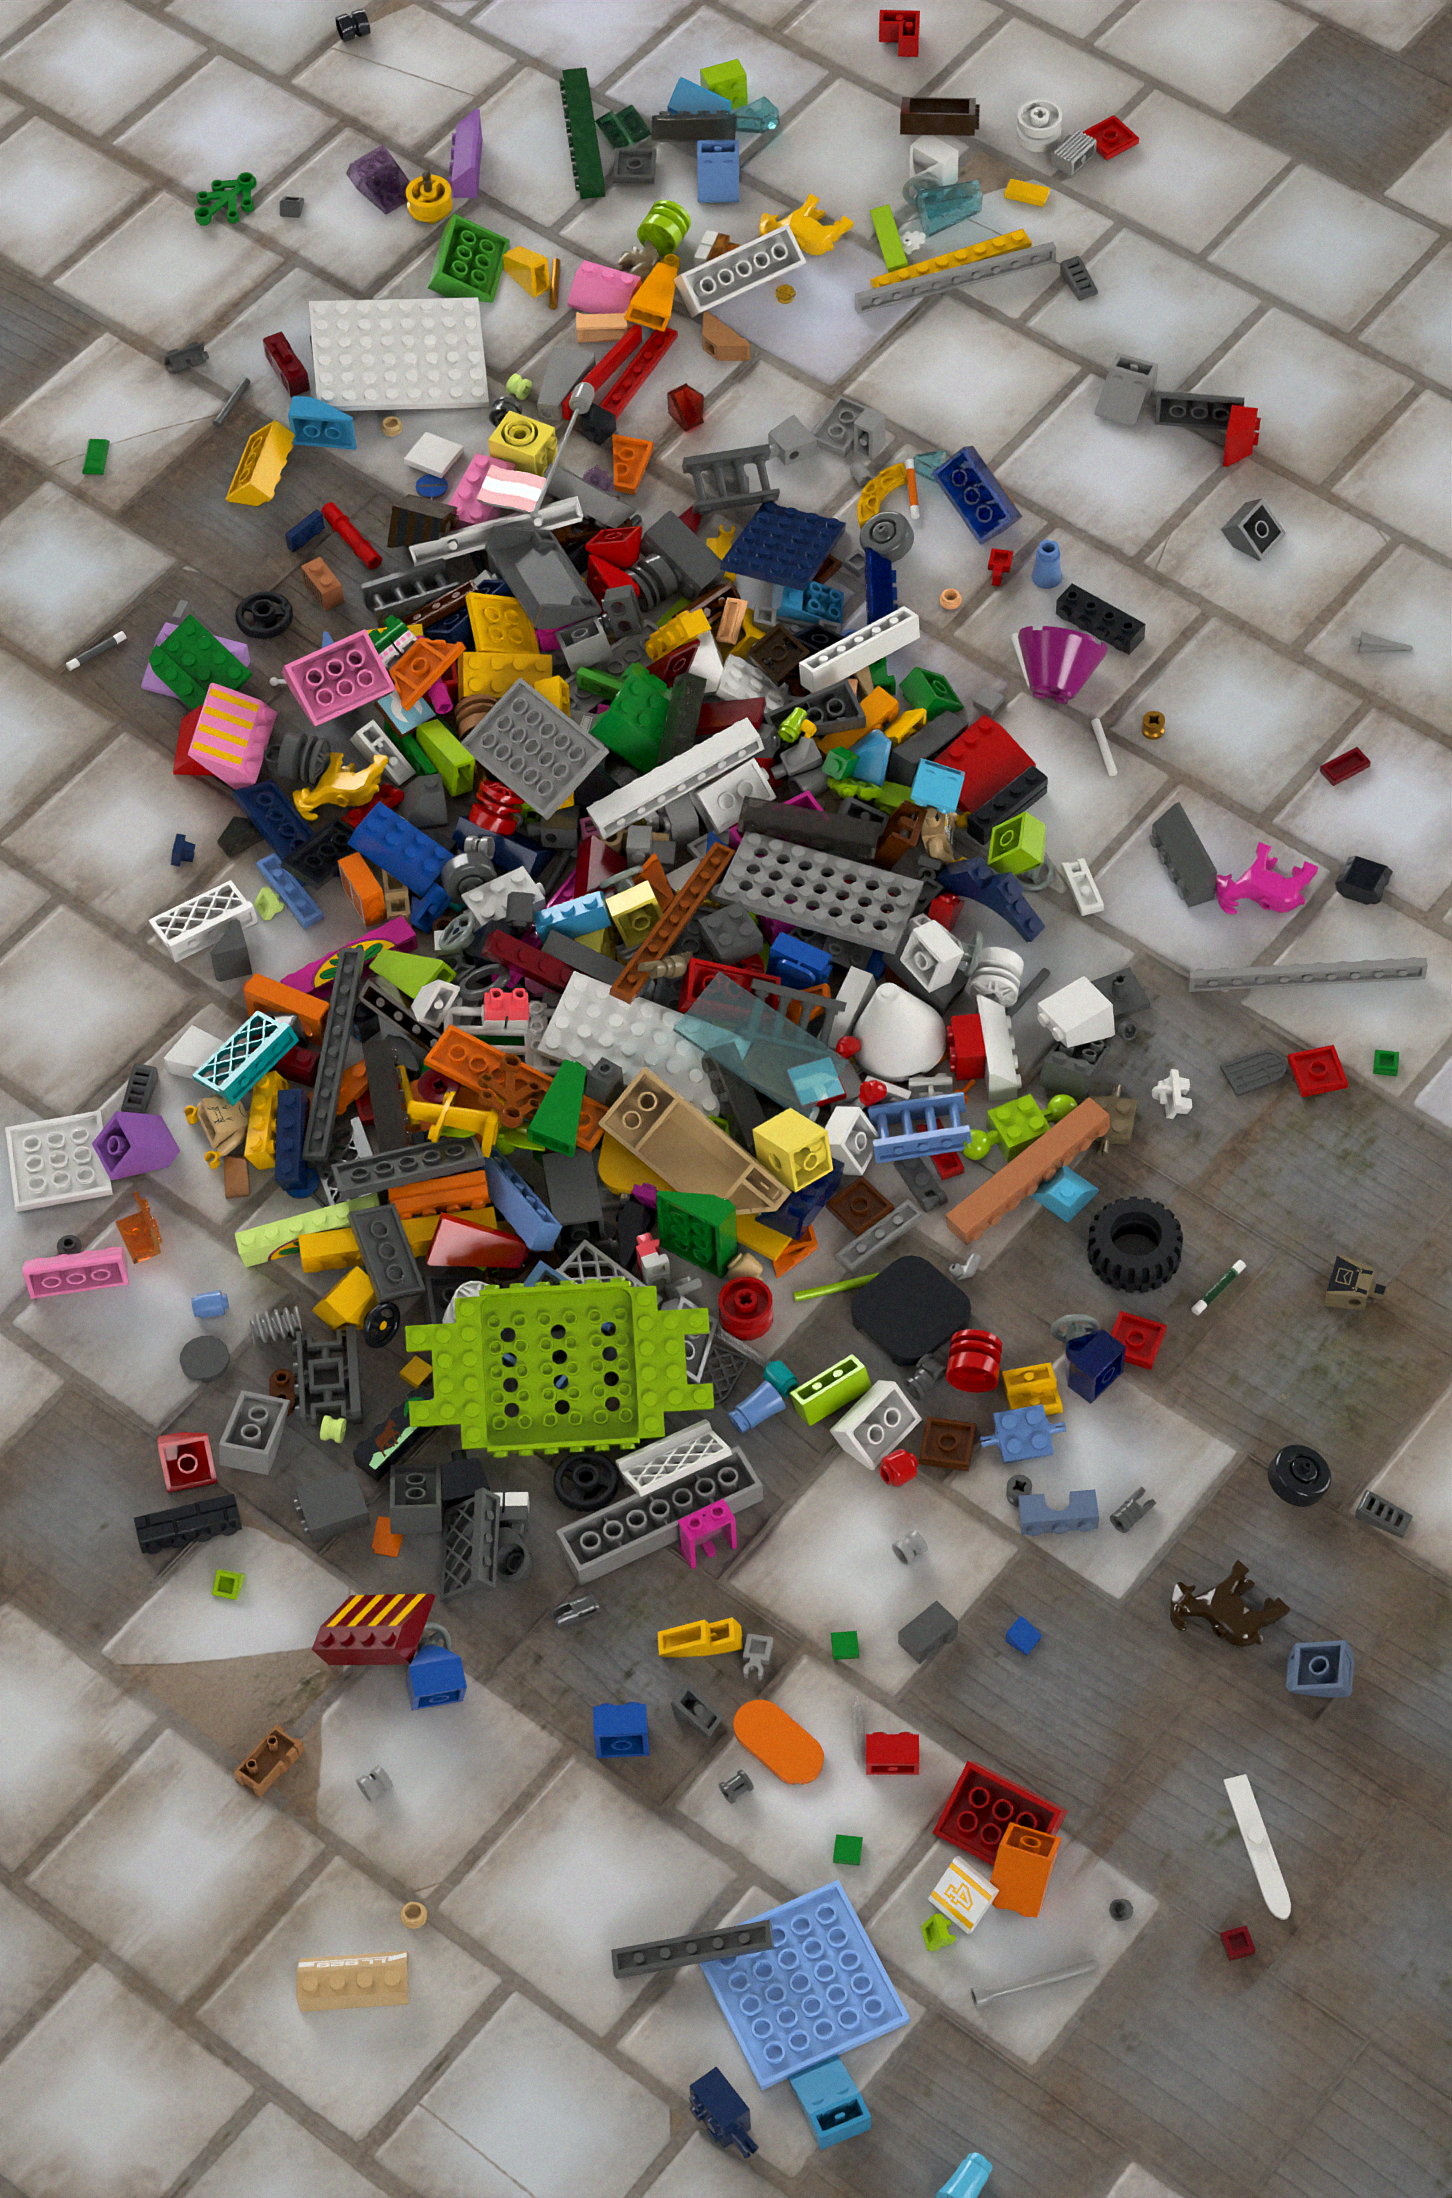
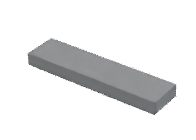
M907 1199L835 1254V1260L850 1274H853L924 1219V1213Z

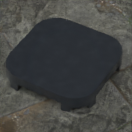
M911 1255L895 1260L854 1295L851 1303V1316L857 1331L862 1329L892 1356L893 1363L901 1367V1364L916 1365L922 1356L928 1353L933 1354L950 1340L956 1332L966 1330L969 1327L971 1317V1304L966 1294L929 1261L922 1257Z

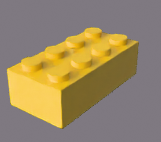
M462 652L458 657V702L476 694H487L500 700L520 677L535 689L534 682L552 677V655Z

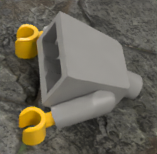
M807 719L803 721L800 730L805 732L804 737L801 736L797 745L779 754L781 763L770 767L775 780L787 774L789 777L799 775L824 764L816 746L820 738L818 736L811 737L817 730L816 725Z

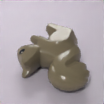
M648 239L644 242L645 248L638 250L635 246H632L633 252L624 251L618 261V265H621L620 271L633 267L629 273L640 276L642 284L660 261L656 248Z

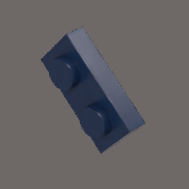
M316 509L285 534L287 548L294 553L315 535L321 533L325 528L323 513Z

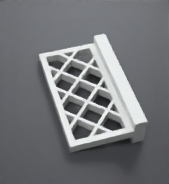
M231 880L148 920L152 929L169 950L171 958L175 963L219 942L235 919L240 921L242 930L258 923L254 906L250 901H246ZM228 890L232 891L230 897L221 896L222 893ZM206 901L211 902L210 907L200 906ZM217 903H227L225 909L215 908ZM233 904L240 905V906H237V907L231 909V907H232ZM185 911L191 912L189 917L179 916ZM196 913H206L205 918H195ZM212 914L219 915L210 920ZM162 922H170L168 927L158 926ZM176 923H185L183 929L174 928ZM191 924L199 925L190 929ZM171 934H173V935H178V936H176V937H174V938L168 940Z
M584 1240L561 1267L555 1270L568 1280H574L575 1284H585L587 1279H600V1283L610 1282V1278L625 1277L626 1281H631L632 1287L646 1286L587 1240ZM584 1249L593 1255L594 1261L581 1262L580 1253ZM608 1266L612 1269L613 1276L601 1277L599 1267ZM582 1267H595L596 1277H584ZM567 1268H578L579 1278H570L564 1271ZM549 1279L550 1286L559 1285L552 1279ZM657 1294V1305H659L663 1298ZM614 1324L608 1331V1333H610L611 1335H613L616 1331V1326Z
M704 1419L619 1458L615 1462L622 1482L625 1485L629 1484L642 1497L732 1455L730 1447L712 1430L709 1421Z

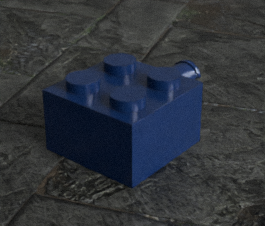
M717 2066L689 2086V2101L692 2106L690 2111L698 2122L703 2120L708 2127L706 2131L714 2143L719 2141L724 2149L731 2143H734L744 2158L751 2156L749 2154L750 2151L754 2154L758 2150V2145L755 2144L747 2133L751 2130L750 2109Z

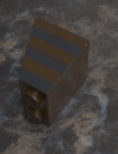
M408 494L392 506L387 547L396 548L441 539L456 528L459 521V516L457 515L458 507Z

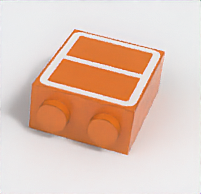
M359 851L338 860L342 889L366 928L387 919L383 890Z

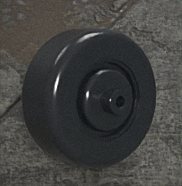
M1289 1445L1282 1448L1270 1462L1268 1480L1273 1491L1283 1501L1298 1507H1308L1317 1503L1329 1489L1331 1472L1327 1462L1315 1450L1303 1445Z

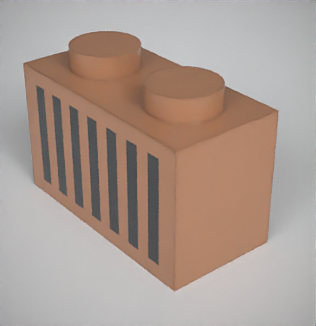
M321 557L301 566L304 585L325 611L344 603L342 584Z

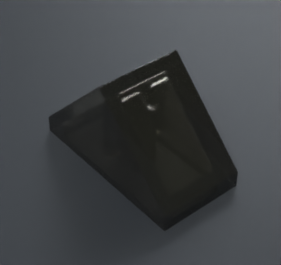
M234 816L217 843L226 855L232 858L264 840V837L249 818Z

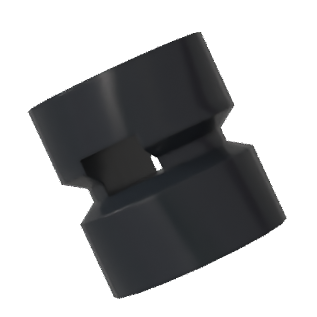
M362 8L352 11L350 16L345 13L335 17L337 31L343 42L354 39L355 35L362 37L371 33L367 15Z

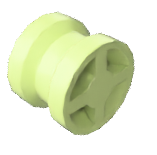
M516 373L509 378L506 384V392L511 395L515 394L520 400H524L532 389V382L528 379H522L521 375Z
M325 1415L321 1424L320 1439L324 1441L333 1439L336 1443H342L346 1432V1419L339 1418L336 1420L332 1419L331 1416Z

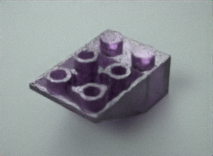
M383 144L350 163L346 175L356 189L385 215L408 202L406 188L410 181Z

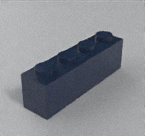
M301 1088L278 1091L275 1181L283 1191L307 1189L308 1161H304L302 1152L309 1120L310 1099Z

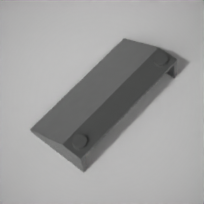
M493 526L485 549L534 628L541 630L556 629L601 613V607L551 530Z

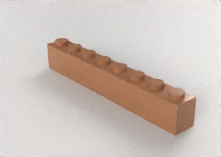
M1088 1097L946 1214L947 1228L965 1245L978 1240L984 1231L990 1226H995L1004 1214L1016 1209L1022 1199L1034 1194L1039 1185L1044 1181L1051 1180L1057 1170L1062 1166L1069 1165L1074 1156L1080 1151H1086L1097 1137L1104 1136L1110 1128V1115Z

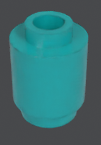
M771 1361L765 1366L763 1379L768 1381L779 1395L787 1398L791 1396L790 1392L799 1387L797 1377L782 1361Z

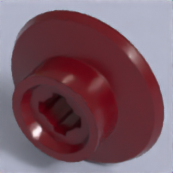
M432 1068L421 1075L417 1084L421 1097L435 1104H442L446 1092L456 1091L457 1095L461 1084Z

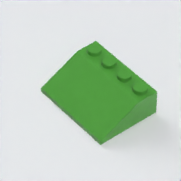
M453 214L444 227L427 288L445 297H478V301L492 303L503 268L502 255L507 253L510 240L459 215Z

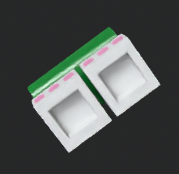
M390 615L384 622L387 627L386 630L380 633L375 629L368 634L388 671L403 656L400 651L405 654L418 640L413 632L393 615Z

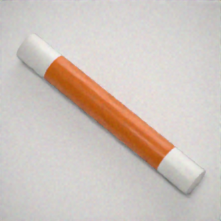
M907 459L905 466L911 518L917 519L920 517L914 460Z

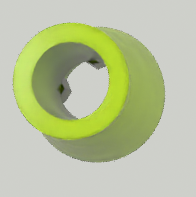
M796 707L779 725L778 735L783 740L794 742L799 738L801 733L800 727L807 716L806 711Z

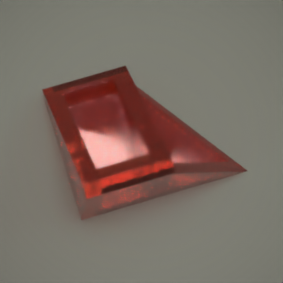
M687 383L667 392L668 414L685 432L704 423V395L690 387Z

